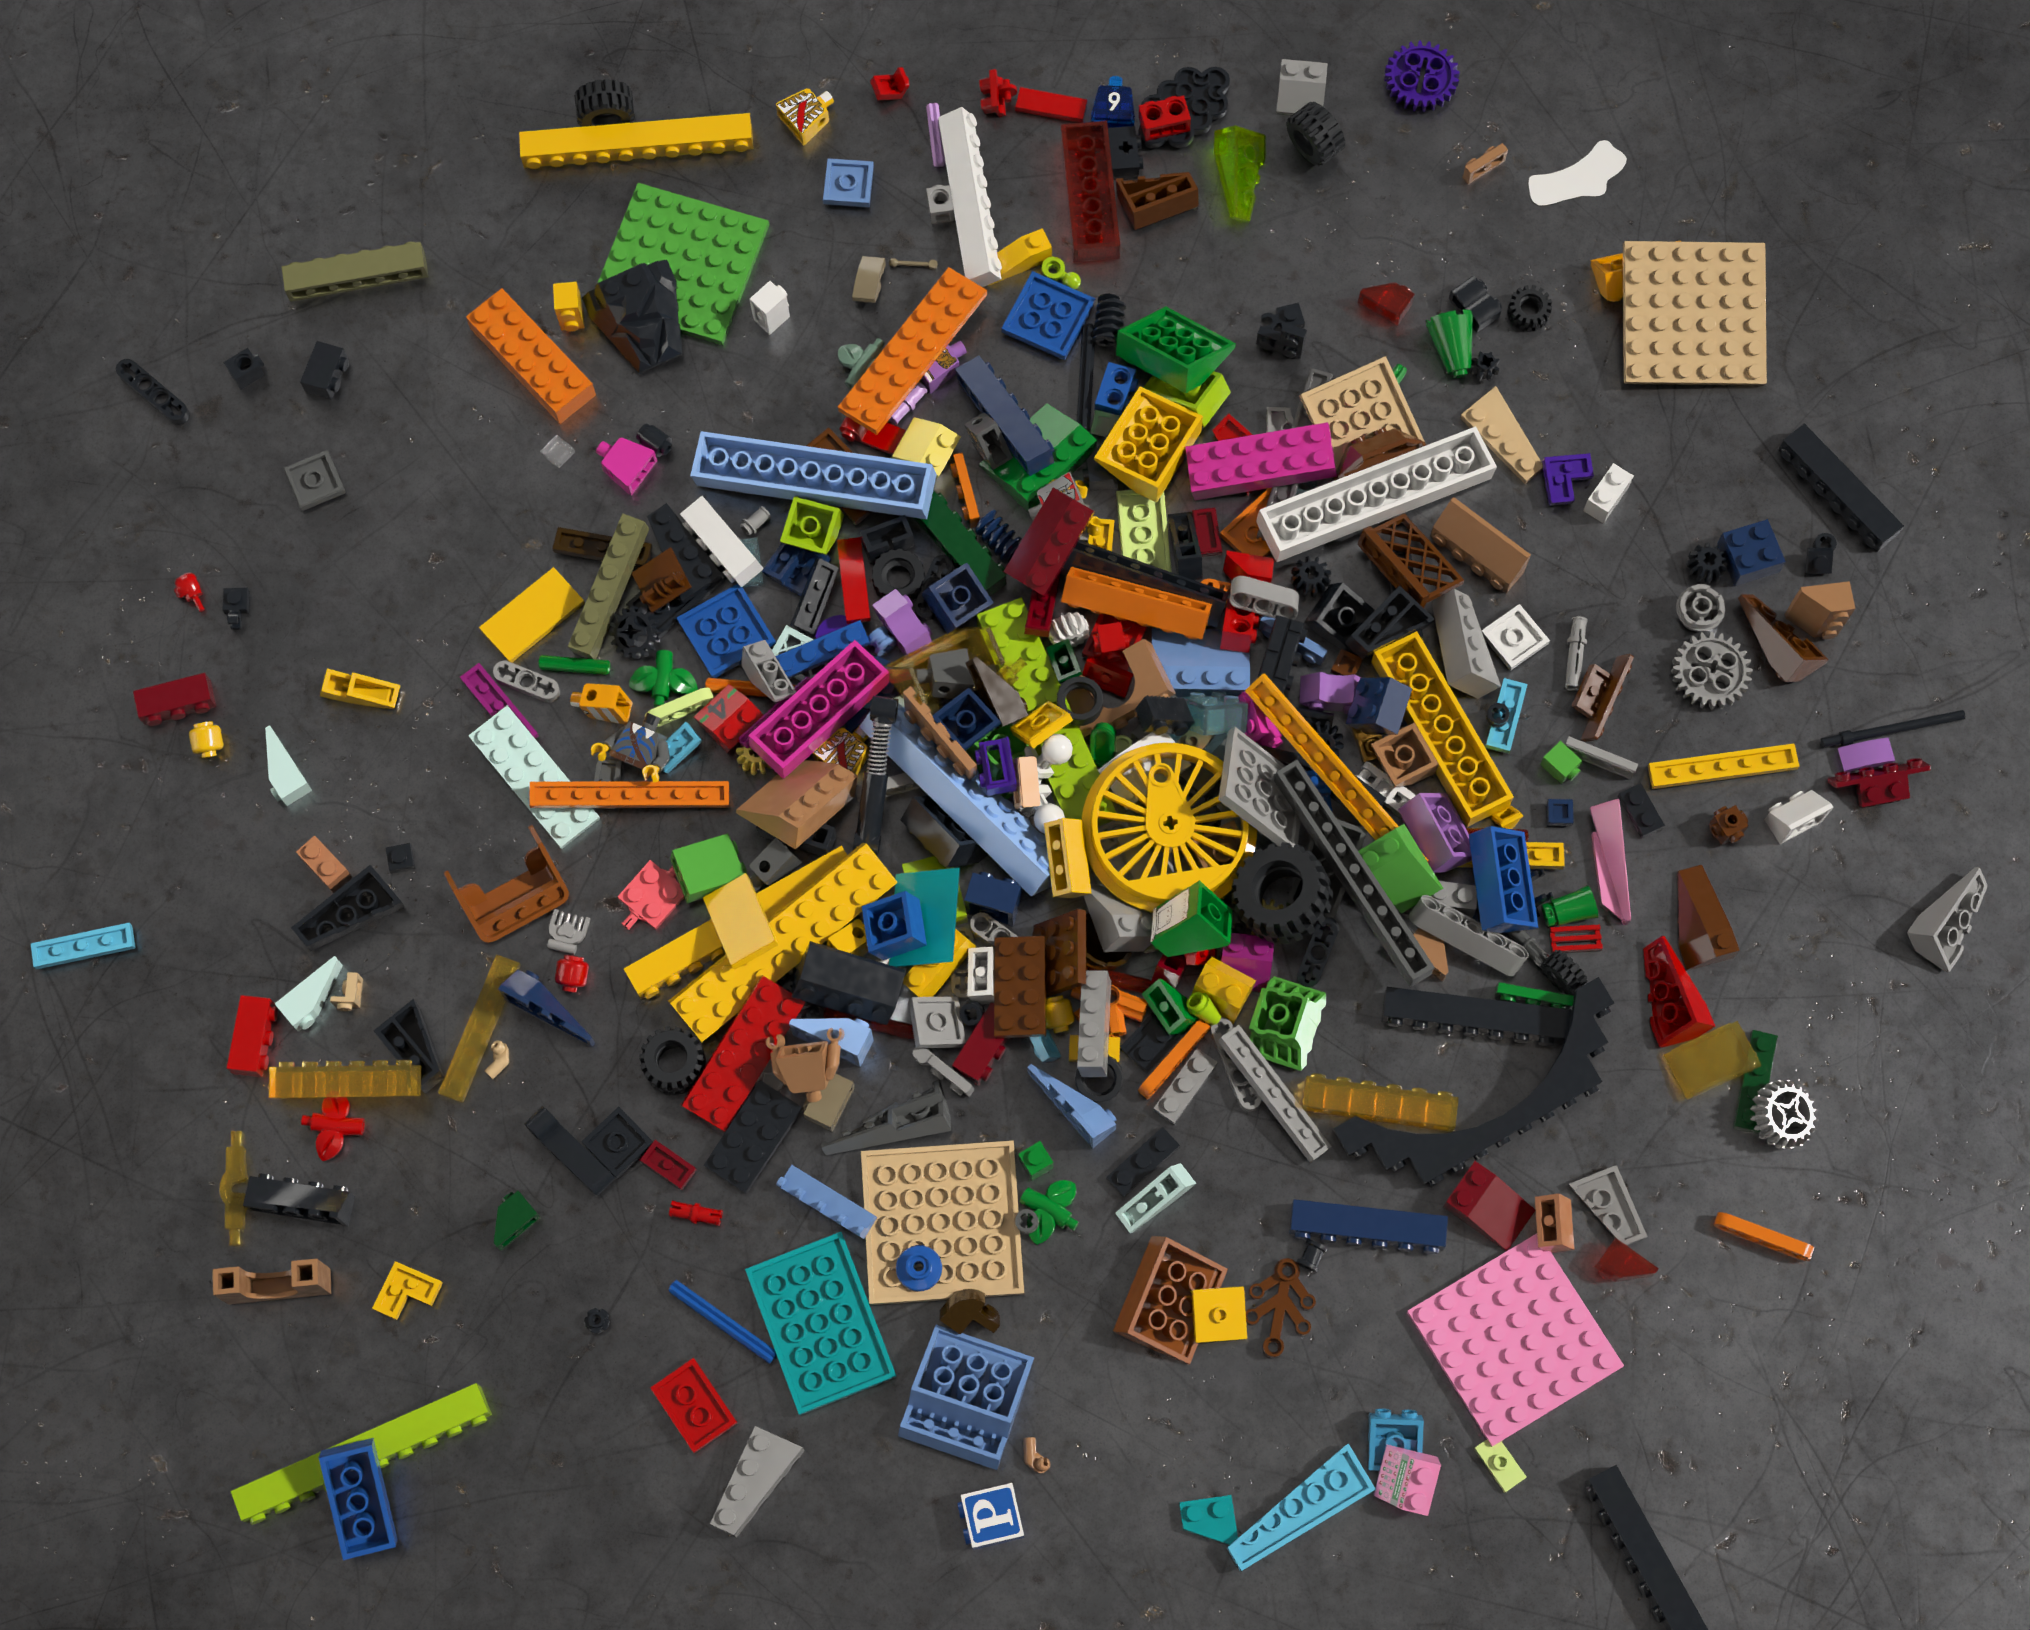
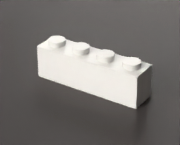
M703 496L680 513L685 520L683 526L691 535L694 533L698 535L699 538L696 541L704 551L709 548L712 552L709 557L718 567L720 565L725 567L726 570L723 573L731 583L736 580L743 587L763 570V567Z

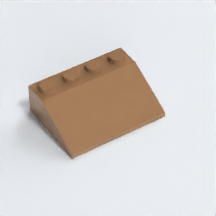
M805 759L786 778L783 779L777 774L736 809V813L796 849L855 797L858 776L839 764Z

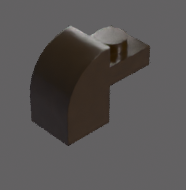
M963 1289L954 1293L940 1309V1321L960 1335L972 1320H975L992 1333H995L1000 1327L998 1311L989 1304L985 1306V1293L976 1289Z

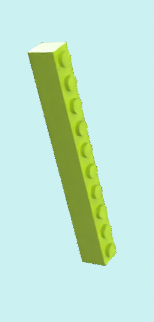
M475 1383L330 1448L374 1438L380 1467L384 1468L389 1465V1460L396 1457L399 1459L409 1457L414 1454V1449L421 1446L424 1449L434 1446L438 1443L437 1439L446 1435L448 1438L454 1437L462 1433V1428L468 1425H472V1427L479 1426L487 1421L486 1418L492 1414L481 1386ZM320 1452L232 1490L231 1494L241 1521L250 1522L251 1525L264 1521L266 1519L265 1515L275 1511L276 1514L282 1513L290 1509V1504L300 1500V1503L307 1502L316 1497L315 1493L321 1490L327 1492L319 1462Z

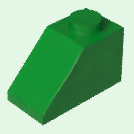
M1158 979L1142 993L1168 1034H1184L1200 1019L1189 1013L1186 1005L1188 999L1163 979Z

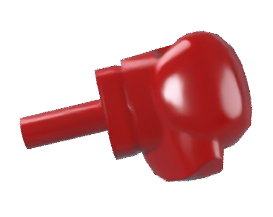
M188 572L176 578V588L174 589L178 598L185 597L187 602L193 600L199 612L204 611L205 608L199 599L203 593L195 574Z

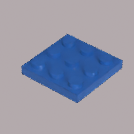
M1032 271L1004 322L1001 333L1065 360L1095 305L1096 298Z
M739 584L732 586L677 617L679 625L712 678H716L741 664L743 646L766 640L769 647L776 644L764 621L743 587Z

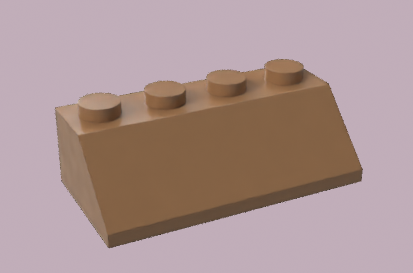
M1454 497L1434 524L1430 535L1438 546L1447 548L1455 559L1467 563L1475 574L1483 575L1495 589L1503 590L1505 593L1523 575L1531 554Z

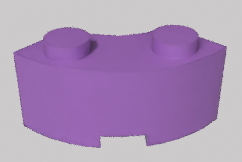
M894 589L872 605L882 625L892 633V636L897 641L896 645L910 662L934 646L930 638L932 635L930 628L926 623L922 624L911 608L913 603L906 594L902 596Z
M1323 672L1303 675L1300 678L1299 704L1307 706L1311 710L1339 711L1348 715V710L1356 693V686L1361 677L1355 674L1342 676Z

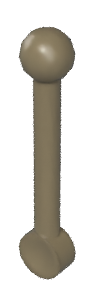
M896 258L889 260L891 267H896L897 265L921 266L935 270L938 266L936 260H930L929 262L897 261Z

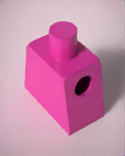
M619 438L613 446L602 441L596 450V453L604 458L601 465L605 474L631 496L657 462L655 451L624 438Z

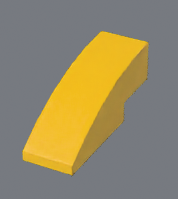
M327 668L319 696L351 704L394 709L400 685L353 672L350 675Z

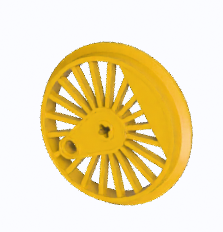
M1156 743L1142 746L1123 754L1108 765L1097 777L1086 797L1081 820L1083 822L1086 854L1089 865L1097 878L1117 898L1133 907L1153 913L1154 908L1170 900L1173 896L1199 880L1220 899L1233 889V880L1238 879V876L1235 874L1237 869L1244 867V860L1248 856L1253 857L1257 841V829L1241 818V830L1196 825L1197 823L1240 817L1232 810L1194 817L1220 803L1219 796L1191 810V807L1219 779L1221 780L1224 763L1221 759L1205 750L1186 744ZM1161 759H1176L1174 772L1169 765L1161 763ZM1154 760L1155 765L1151 767L1147 777L1141 764ZM1181 760L1196 764L1184 791H1182L1178 783ZM1134 767L1147 789V796L1145 797L1122 774ZM1201 767L1213 773L1214 776L1187 802L1186 797ZM1156 774H1163L1167 780L1159 783L1154 779V776ZM1116 780L1119 781L1146 806V809L1109 792V788ZM1107 798L1145 817L1099 810L1103 799ZM1100 818L1145 825L1098 833L1097 821ZM1166 822H1170L1174 826L1173 830H1169ZM1145 832V834L1106 854L1100 843V840ZM1195 832L1241 838L1238 852ZM1191 839L1233 858V862L1225 865L1217 864ZM1148 840V843L1119 872L1109 862L1110 859ZM1188 845L1210 867L1199 869L1186 846ZM1154 847L1155 850L1141 878L1130 881L1123 876ZM1179 850L1183 853L1191 870L1182 872ZM1159 852H1164L1161 875L1148 877ZM1169 853H1173L1176 873L1166 874Z

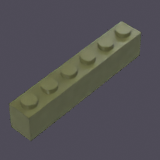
M412 241L406 242L404 245L384 246L376 250H361L358 253L338 254L335 257L315 258L308 262H292L281 266L284 289L290 302L428 277L426 257L421 242Z
M622 513L568 644V648L573 653L588 659L597 658L648 534L649 527L645 521Z

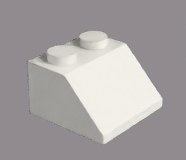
M1813 790L1805 794L1800 791L1789 798L1790 802L1784 805L1780 802L1769 808V814L1764 820L1779 844H1782L1823 822L1833 809L1832 804Z

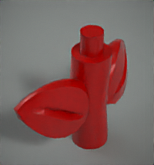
M339 1091L331 1092L323 1100L321 1106L322 1114L313 1112L312 1116L302 1115L301 1125L310 1126L311 1130L320 1132L316 1137V1150L322 1161L332 1159L341 1151L344 1143L343 1135L362 1136L364 1132L365 1118H346L349 1113L350 1103L347 1097Z

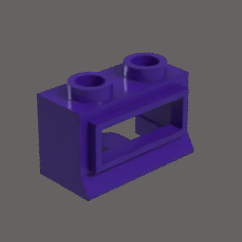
M1009 737L979 742V750H975L977 765H982L983 773L979 774L981 788H986L987 796L1016 791L1017 782ZM999 750L1004 780L992 781L987 751Z

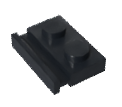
M1152 1012L1120 1046V1050L1128 1055L1144 1072L1148 1073L1180 1039L1181 1035L1168 1034L1155 1013Z

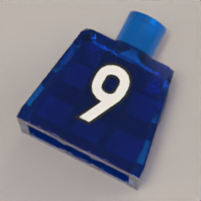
M1112 76L1109 78V85H1100L1098 87L1091 112V129L1108 130V128L1134 126L1135 114L1132 89L1122 86L1123 79L1121 77Z

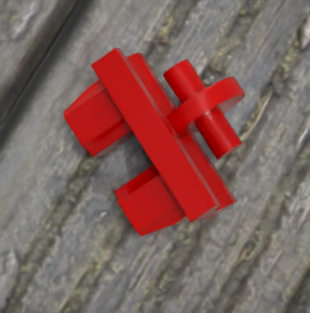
M992 69L989 70V77L979 80L981 92L983 94L991 93V97L981 99V109L985 114L996 112L999 117L1006 116L1005 102H1011V97L1017 94V87L1010 84L1009 79L997 76V70Z

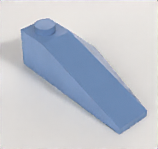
M1030 1064L1027 1067V1073L1092 1149L1116 1130L1115 1121L1117 1119L1108 1108L1103 1110L1099 1104L1034 1065Z

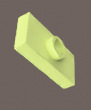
M1486 1439L1474 1448L1504 1493L1527 1478L1502 1441L1492 1447Z

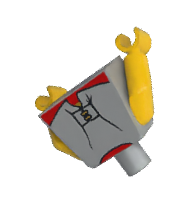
M1070 472L1058 479H1053L1048 485L1037 492L1041 504L1028 509L1032 520L1034 521L1053 487L1085 505L1083 498L1087 497L1088 488L1084 486L1085 484L1082 480L1074 481ZM1092 517L1087 525V533L1092 536H1098L1101 531V521L1098 517Z

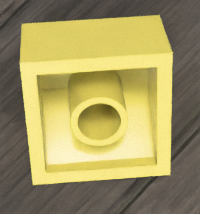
M914 417L891 458L932 464L937 474L936 478H938L961 436L942 424Z

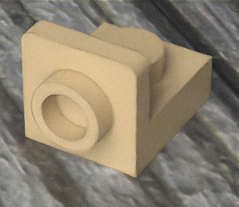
M347 972V980H344L342 984V993L345 997H330V1002L337 1007V1010L352 1011V1008H360L363 978L358 973Z

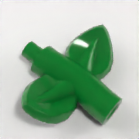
M658 650L656 652V668L653 666L639 667L629 681V687L635 691H652L651 698L655 700V708L663 705L664 701L668 700L670 690L677 694H689L698 690L697 683L689 671L684 668L673 669V653L668 650Z
M1059 1180L1049 1185L1045 1195L1029 1187L1022 1194L1019 1203L1035 1210L1033 1212L1039 1218L1038 1228L1029 1234L1035 1244L1038 1245L1046 1241L1053 1234L1056 1224L1063 1229L1067 1226L1073 1231L1078 1226L1079 1222L1071 1217L1072 1213L1065 1209L1075 1198V1183ZM1031 1215L1027 1219L1028 1228L1033 1225L1031 1220L1034 1217Z

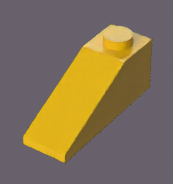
M1043 228L1018 238L997 252L1002 266L1000 270L1001 280L999 281L1042 265L1046 258L1052 257V246Z

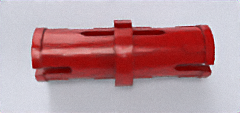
M674 1200L671 1202L672 1208L670 1207L669 1217L691 1220V1223L695 1224L697 1222L714 1224L716 1226L721 1224L720 1219H722L723 1210L702 1207L700 1203L691 1205Z

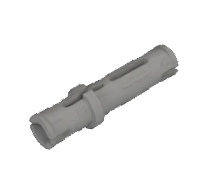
M1576 616L1571 619V634L1567 639L1569 652L1564 688L1567 690H1579L1583 651L1587 645V640L1585 639L1587 618Z

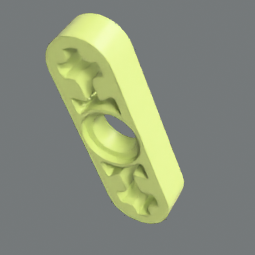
M702 688L653 708L647 713L661 718L657 726L660 727L703 709L714 697L710 688Z

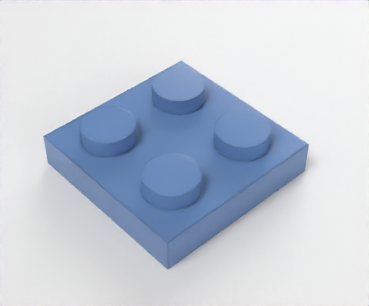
M828 158L823 204L870 207L874 162Z

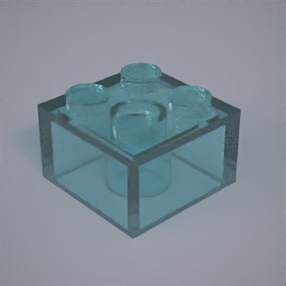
M1213 691L1209 696H1205L1204 693L1194 692L1190 693V697H1181L1185 698L1195 721L1189 730L1201 735L1227 734L1230 729L1236 727L1241 732L1247 733L1248 703L1240 701L1239 697L1226 696V692Z

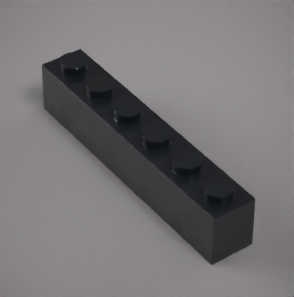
M1805 423L1782 441L1778 449L1781 456L1795 466L1798 474L1813 485L1817 494L1824 496L1830 503L1831 508L1846 519L1848 526L1856 530L1869 547L1874 548L1878 552L1899 535L1904 525Z

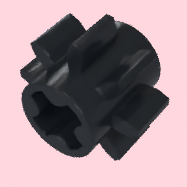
M1480 351L1478 359L1472 358V366L1474 367L1471 369V374H1476L1478 381L1487 379L1490 382L1492 374L1498 375L1500 368L1496 366L1499 364L1500 359H1495L1492 352L1483 354Z

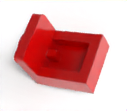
M898 67L893 75H875L870 80L877 100L902 99L910 86L903 67Z

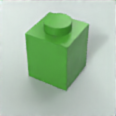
M1559 741L1543 757L1540 765L1560 784H1563L1567 779L1572 781L1580 773L1581 770L1578 768L1582 760L1562 741Z

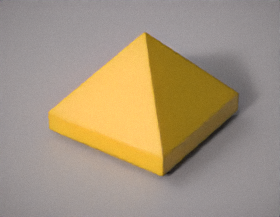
M1511 805L1490 816L1491 820L1499 826L1511 830L1523 817L1522 813Z

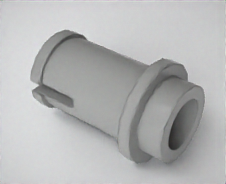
M761 506L750 517L742 519L740 527L749 536L756 534V530L770 519L771 515Z

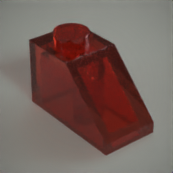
M1393 282L1363 288L1360 291L1358 303L1398 326L1412 306L1415 294L1407 286H1400Z
M1617 1238L1610 1243L1594 1266L1598 1269V1274L1608 1281L1612 1279L1615 1282L1652 1277L1659 1269Z

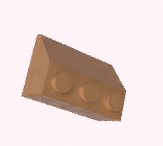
M1850 581L1801 587L1785 612V618L1814 638H1835L1855 610Z

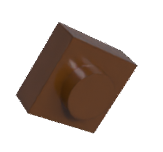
M1341 649L1330 673L1342 676L1357 675L1363 660L1359 656Z

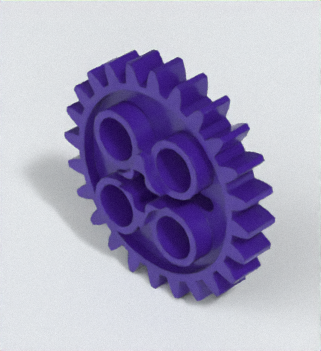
M1419 40L1418 46H1414L1412 42H1409L1408 49L1402 45L1400 52L1394 51L1393 58L1389 57L1388 65L1385 68L1384 81L1387 82L1386 89L1391 90L1390 97L1398 96L1396 103L1404 101V108H1407L1410 104L1413 105V111H1416L1418 106H1421L1423 112H1425L1426 106L1435 110L1436 103L1443 107L1444 100L1450 101L1451 95H1455L1456 87L1459 84L1460 71L1457 70L1458 63H1452L1454 56L1446 57L1447 49L1439 51L1440 44L1432 48L1430 41H1428L1426 46L1422 45L1421 40ZM1426 59L1427 66L1420 93H1417L1422 63Z

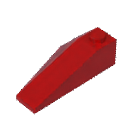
M1661 936L1644 947L1646 978L1649 979L1650 983L1648 1002L1652 1004L1653 1014L1650 1017V1024L1659 1047L1663 1048L1697 1039L1714 1028L1715 1024L1707 1004L1666 937Z

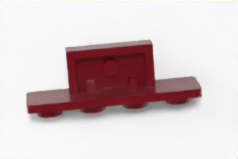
M1913 758L1907 760L1905 764L1886 763L1883 765V768L1865 767L1859 769V772L1851 774L1850 772H1838L1835 774V777L1828 778V783L1835 788L1857 784L1859 806H1872L1909 799L1908 774L1930 771L1931 765L1920 758Z

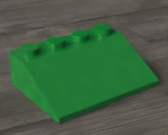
M1165 306L1118 330L1116 355L1159 378L1161 381L1172 385L1179 391L1187 393L1206 381L1235 349L1236 343Z
M1048 403L1030 418V422L1032 424L1036 423L1042 432L1043 439H1048L1055 450L1052 453L1053 464L1029 476L1013 454L1012 459L994 470L991 469L985 460L979 463V467L1028 513V509L1040 503L1037 495L1038 490L1048 485L1053 479H1058L1068 472L1071 474L1075 472L1097 448V439L1081 424Z

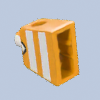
M586 683L582 693L572 692L570 698L571 706L580 707L589 718L623 725L628 723L633 704L622 688L617 685Z

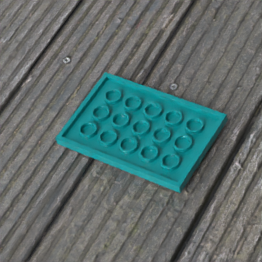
M842 1232L745 1269L799 1416L897 1377Z

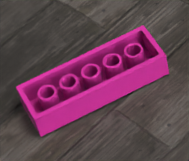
M1328 422L1185 447L1191 492L1195 501L1337 477L1331 431Z
M854 640L748 735L749 747L783 779L786 778L863 708L873 696H876L889 684V671Z

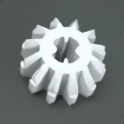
M1068 612L1066 615L1053 619L1049 633L1050 642L1056 644L1069 639L1072 647H1077L1078 644L1084 643V640L1089 637L1087 620L1079 612L1073 614Z

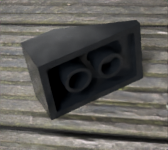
M1343 582L1334 583L1328 586L1304 623L1339 649L1358 656L1345 642L1375 609ZM1373 655L1363 659L1362 663L1369 666Z

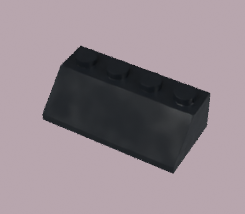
M810 941L793 977L792 997L887 1025L897 1005L905 970Z

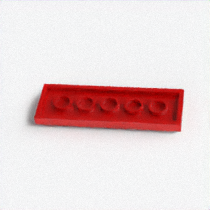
M762 975L681 1105L725 1132L771 1059L770 1054L773 1051L766 1045L767 1038L773 1037L774 1045L776 1046L777 1034L786 1035L790 1028L789 1023L791 1019H796L806 1002L793 998L791 992Z

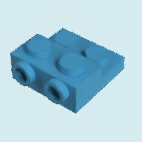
M1383 1408L1376 1409L1375 1413H1369V1470L1380 1471L1386 1444L1422 1453L1424 1426L1422 1415H1417V1411L1410 1409L1402 1410L1401 1414H1391V1410Z

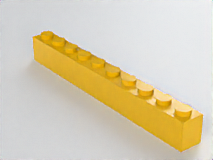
M750 113L519 132L520 157L523 167L537 169L542 166L560 167L566 164L584 165L590 162L630 161L639 158L654 159L655 157L663 156L673 158L678 155L687 154L697 156L701 153L712 152L715 154L725 151L744 152L748 149H753Z
M842 845L756 893L767 919L771 918L846 857L847 853ZM710 919L625 967L624 971L640 999L642 1000L645 997L650 999L659 993V989L666 985L670 987L680 982L682 976L700 971L703 968V964L711 960L712 962L719 960L725 955V950L713 921Z

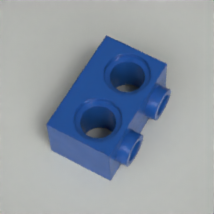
M1108 362L1095 401L1094 411L1098 410L1121 416L1131 401L1129 399L1131 392L1135 393L1139 379L1135 378L1136 369ZM1122 379L1125 380L1126 383L1118 384L1115 381ZM1111 400H1117L1119 403L1117 405H1112L1108 402Z

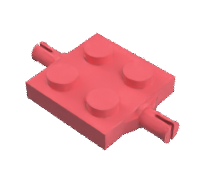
M649 860L619 894L618 899L631 912L621 923L626 929L630 930L639 919L647 922L656 930L684 899L680 884L675 878L676 874L673 866L667 871Z

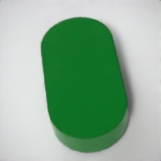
M1104 722L1096 724L1090 735V753L1095 765L1101 768L1115 757L1116 730L1112 725Z

